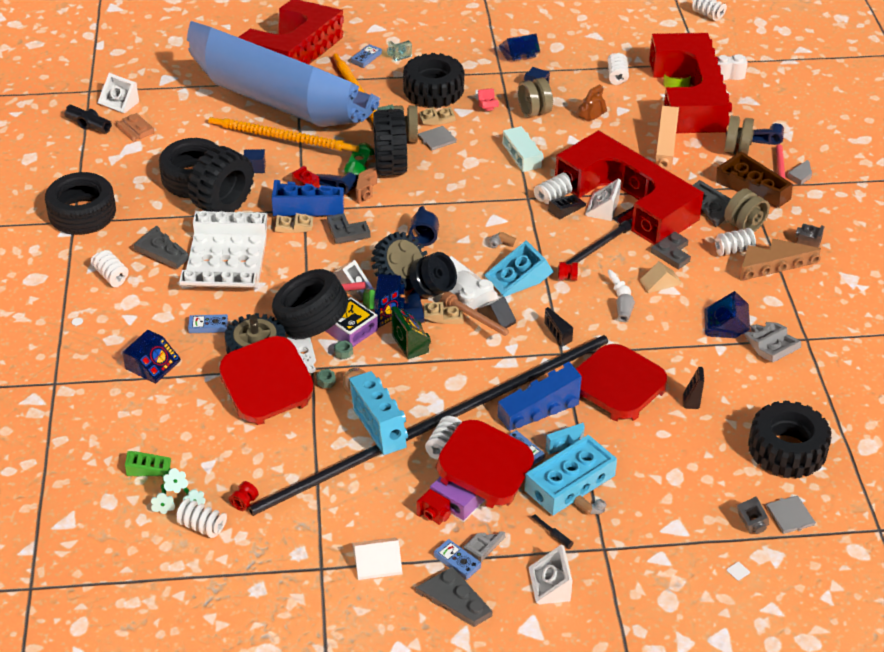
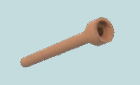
M448 291L442 295L441 302H443L444 306H456L460 311L503 336L509 334L507 328L458 301L454 293Z

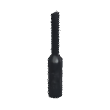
M536 514L532 515L534 520L550 531V535L567 549L573 546V541L559 530L551 528Z

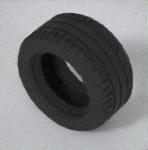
M185 138L168 145L159 157V168L163 186L173 195L190 198L188 182H190V173L194 169L184 168L193 167L198 163V159L204 156L206 151L218 145L213 141L203 138Z
M76 172L64 175L55 180L45 193V203L50 223L56 229L67 234L84 235L97 232L106 227L116 213L111 183L95 173ZM81 201H91L83 205H70Z
M325 269L310 270L292 278L279 289L273 299L272 311L278 322L284 326L287 335L295 338H309L328 330L342 318L347 310L348 295L333 272Z

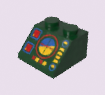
M396 306L391 307L392 336L407 359L429 353L431 339L429 334L424 332L421 323L412 314Z

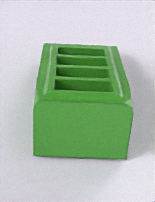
M364 289L363 305L368 309H376L378 307V289Z
M127 451L125 462L127 476H163L171 466V458ZM159 464H163V469L159 468Z

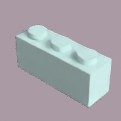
M522 126L503 130V145L522 172L542 167L543 153L537 148L536 143L531 140L528 132H525Z

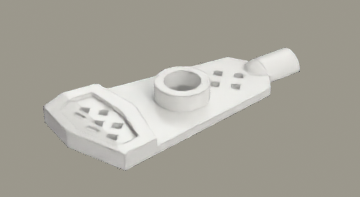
M288 336L287 339L295 345L308 372H315L314 363L316 358L311 338Z

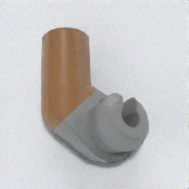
M500 232L489 239V245L492 248H496L502 243L513 246L517 238Z
M579 495L574 500V504L586 514H602L605 511L604 508H606V502L602 499H597L595 503H589Z

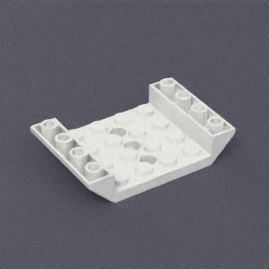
M195 211L193 219L194 237L187 268L181 272L179 285L184 287L258 289L266 246L267 213Z

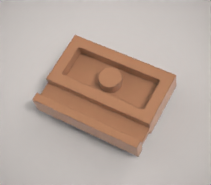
M137 113L123 118L121 122L116 121L117 128L133 142L137 138L142 139L154 134V128Z

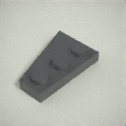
M701 180L693 184L692 186L704 192L701 210L717 227L725 221V209L731 199Z
M157 225L134 244L135 251L176 269L189 259L188 253L177 243H173L166 233L163 234Z
M453 567L416 587L417 594L427 596L437 606H444L451 611V614L473 627L492 617V610Z

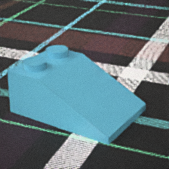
M526 240L484 274V276L505 297L540 284L554 271L547 260Z

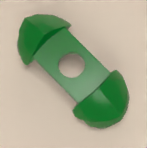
M365 142L358 144V152L351 151L352 155L349 162L344 167V175L351 172L358 178L359 173L367 170L365 165L369 155H375L374 149ZM362 156L364 159L356 160L355 157Z

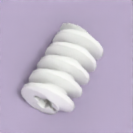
M693 0L692 9L714 21H718L725 14L727 5L725 3L722 4L720 1L717 2V0Z
M622 53L609 55L607 60L610 82L613 85L626 82L629 78L626 55Z
M564 172L534 188L536 199L545 204H549V201L561 198V196L572 192L570 178Z
M750 228L725 232L724 234L720 233L715 239V247L719 256H723L724 253L729 255L730 251L733 254L737 250L739 252H743L744 249L747 251L748 245L756 246L755 234Z
M101 251L91 258L92 266L111 286L119 287L125 282L129 270L111 251Z
M445 416L440 420L425 444V449L429 456L438 460L440 452L457 426L462 423L460 419L453 416Z
M186 498L180 504L177 511V522L180 525L192 528L194 531L207 535L210 538L219 535L227 520L226 513L220 515L219 510L212 512L211 507L205 509L204 504L198 505V502L195 500L190 503L189 498Z

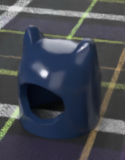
M424 206L419 207L411 219L408 233L413 235L412 240L415 238L419 240L417 245L429 246L437 240L439 230L438 217L434 213L427 211ZM413 229H414L415 232L418 234V237H415V236L413 235V232H412Z

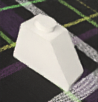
M355 260L343 265L334 272L341 284L365 282L366 289H374ZM364 289L345 291L356 299L363 300Z

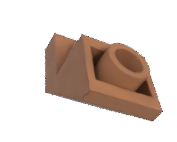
M374 167L359 173L356 187L358 204L372 198V186L377 184V170Z

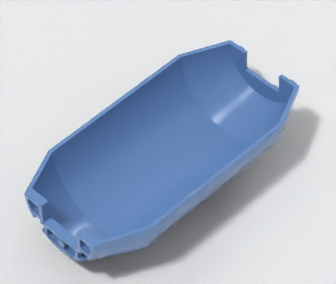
M193 21L190 22L187 33V41L190 47L188 48L189 53L208 77L220 87L320 127L363 122L379 107V97L374 94L358 91L359 86L350 81L215 28Z

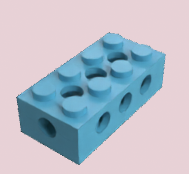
M372 371L349 378L353 410L382 454L387 455L407 448L406 439L408 438V433L404 427V422H406L405 414L402 410L398 409L395 399L390 398L388 389L383 388L380 378H376Z
M587 435L527 472L525 475L524 491L554 516L574 503L577 496H585L614 477L617 458L590 435Z

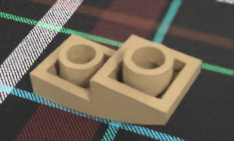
M432 107L419 112L423 124L440 125L456 121L451 107L443 108L437 112Z
M296 213L295 218L277 215L275 232L301 233L311 231L313 216Z
M443 302L424 303L425 319L443 324H464V312L460 311L456 306L444 307Z

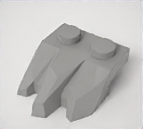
M766 322L765 327L757 324L751 325L752 332L744 333L758 355L771 362L778 361L780 358L801 348V341L788 335L787 327L779 323Z

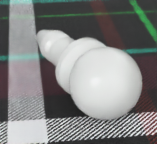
M609 269L608 275L615 285L613 289L616 291L617 296L619 297L621 294L631 295V289L625 285L624 281H620L616 273Z

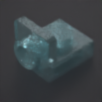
M409 40L398 44L388 41L387 53L395 61L412 57V43Z

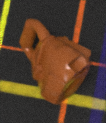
M599 84L590 89L586 98L583 99V103L579 106V117L585 121L595 120L607 112L606 101L602 98L604 89L602 85Z

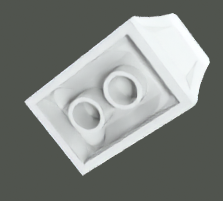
M450 256L457 271V282L450 292L457 296L458 301L472 309H476L497 299V292L494 290V285L491 281L481 279L465 265Z

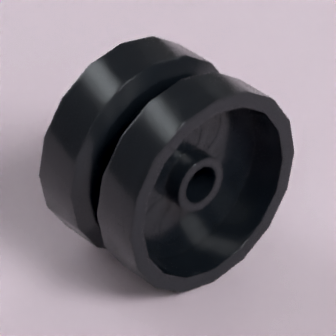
M435 252L419 258L410 267L409 274L412 286L424 298H431L446 293L456 285L457 271L450 257L443 252Z

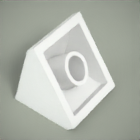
M109 73L98 103L126 113L139 103L136 82Z
M617 179L592 194L585 213L587 217L612 221L619 202L621 180Z
M396 537L352 543L358 580L402 575L399 540Z
M561 544L529 566L537 604L569 602L571 600L573 581L565 547Z

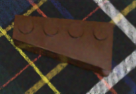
M742 151L717 167L716 183L736 191L748 188L757 196L762 197L769 204L776 207H781L791 200L793 184Z

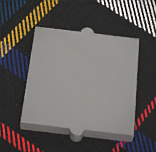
M444 126L418 134L423 144L431 151L457 142V139Z
M798 496L786 499L780 498L779 501L766 504V508L783 534L815 526L816 522Z

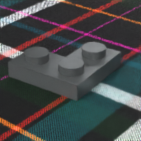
M344 213L327 216V222L336 244L371 237L366 221L348 224Z
M673 232L651 247L652 254L678 270L689 263L691 259L690 255L682 251L688 245V239L677 232Z

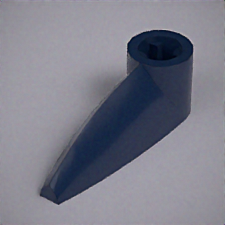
M774 123L769 129H754L752 142L771 145L780 144L784 138L783 125Z
M351 172L346 173L344 176L315 174L319 176L320 186L344 188V194L351 191L358 182L356 175Z
M414 289L407 297L403 310L412 314L420 323H425L420 295Z

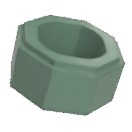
M346 340L338 341L334 345L335 356L340 359L350 358L353 355L352 343Z
M329 369L320 370L316 374L317 384L322 388H330L336 383L335 373Z

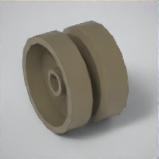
M543 77L533 81H523L518 85V101L526 117L536 116L538 113L546 114L552 111V91L548 81Z
M409 105L407 116H405L409 143L418 142L417 105ZM394 106V109H401L404 111L403 106Z
M730 116L724 152L733 153L736 143H739L738 152L742 151L748 155L749 146L752 144L754 119L745 118L741 128L739 127L740 117Z
M748 188L742 189L729 201L724 217L728 223L735 227L737 226L739 230L750 228L755 232L766 220L770 205L768 201L757 196Z

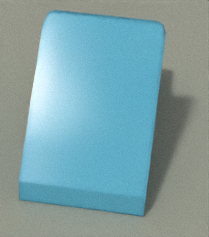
M584 423L546 435L545 449L548 454L560 452L584 438Z

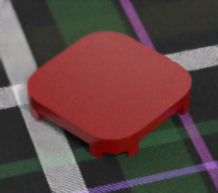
M273 336L234 350L225 355L221 360L219 368L221 382L224 383L241 420L245 419L248 422L261 425L264 424V420L298 406L301 409L304 408L312 397L314 386L312 377L295 345L285 337Z
M609 344L599 348L576 368L582 376L580 398L583 396L610 412V419L617 422L618 418L636 420L639 418V412L658 395L663 396L666 390L667 374L665 370L656 363L620 344Z
M466 420L457 426L440 452L435 469H437L441 476L443 484L447 486L451 481L487 500L485 506L493 508L494 505L506 504L509 506L524 482L526 473L531 470L534 455L528 445L479 420Z

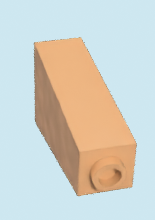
M662 106L655 164L666 170H672L679 107Z

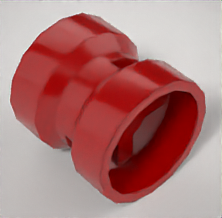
M559 262L558 280L570 279L571 281H577L578 263L566 264L565 262Z
M243 481L238 486V490L229 496V501L237 510L245 511L250 506V502L258 497L259 493L253 484Z

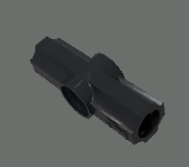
M70 104L64 112L66 118L76 121L85 130L90 127L107 134L112 126L110 120L100 117L93 109L86 111Z

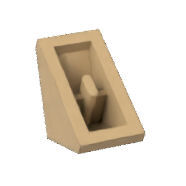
M660 261L640 279L641 284L648 293L682 284L675 272Z

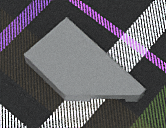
M806 160L788 172L787 178L799 185L811 179L810 162Z
M499 531V534L489 535L477 533L464 546V550L482 562L504 540L506 533L503 531Z

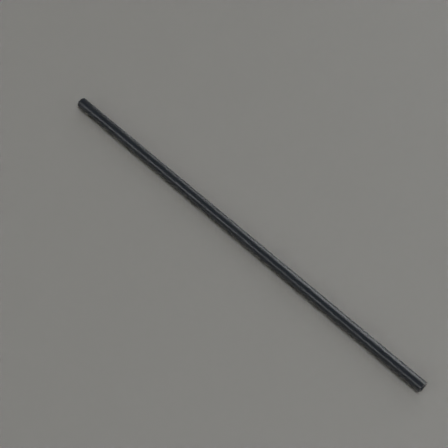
M602 335L408 429L406 441L435 428L445 416L458 417L562 366L568 361L571 362L608 344L607 337ZM374 445L248 507L249 511L254 516L382 454L377 445Z

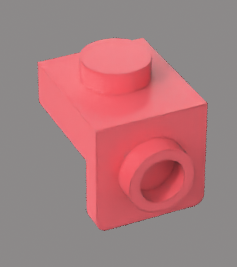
M493 88L478 90V102L481 108L485 111L494 110V107H499Z

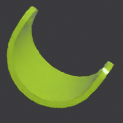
M664 75L663 83L665 88L690 87L691 76L678 79Z

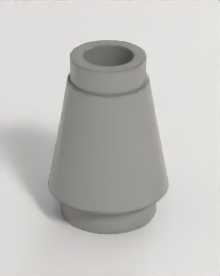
M621 294L616 300L618 320L620 322H628L635 301L630 294Z

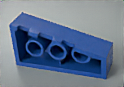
M274 180L272 191L273 216H295L296 213L316 217L343 214L344 188L324 185L315 188L312 184L307 183L304 186H298L295 182L288 181V184H281L280 180Z
M569 361L563 364L564 368L557 372L552 370L547 373L548 377L540 382L538 380L531 382L526 390L519 389L498 401L497 416L509 431L579 405L582 376Z

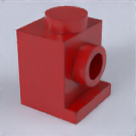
M302 166L292 173V182H295L296 185L304 186L307 183L312 184L315 188L320 187L319 176L308 171L306 166Z
M429 489L417 500V516L421 517L424 515L428 520L440 525L442 522H446L451 515L450 500Z

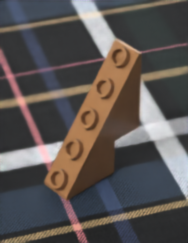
M772 239L770 249L748 245L742 265L740 281L816 264L821 259V248L778 239Z

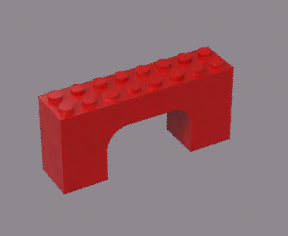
M290 0L279 8V34L250 28L238 38L303 63L311 64L343 38V10L302 0Z
M655 33L651 37L649 63L653 78H663L664 75L678 78H689L691 76L693 87H666L664 106L679 107L676 133H726L727 126H729V112H732V103L729 102V93H726V84L723 83L724 78L723 74H721V67L718 65V57L715 56V48L712 47V39H710L708 33Z
M599 130L556 155L555 176L563 172L566 173L572 185L571 193L578 198L599 186H605L620 179V189L638 200L634 203L631 231L653 245L673 232L681 233L700 220L703 191Z

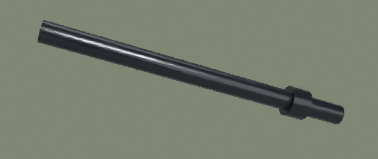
M633 218L622 222L618 228L565 263H578L620 234L631 230Z

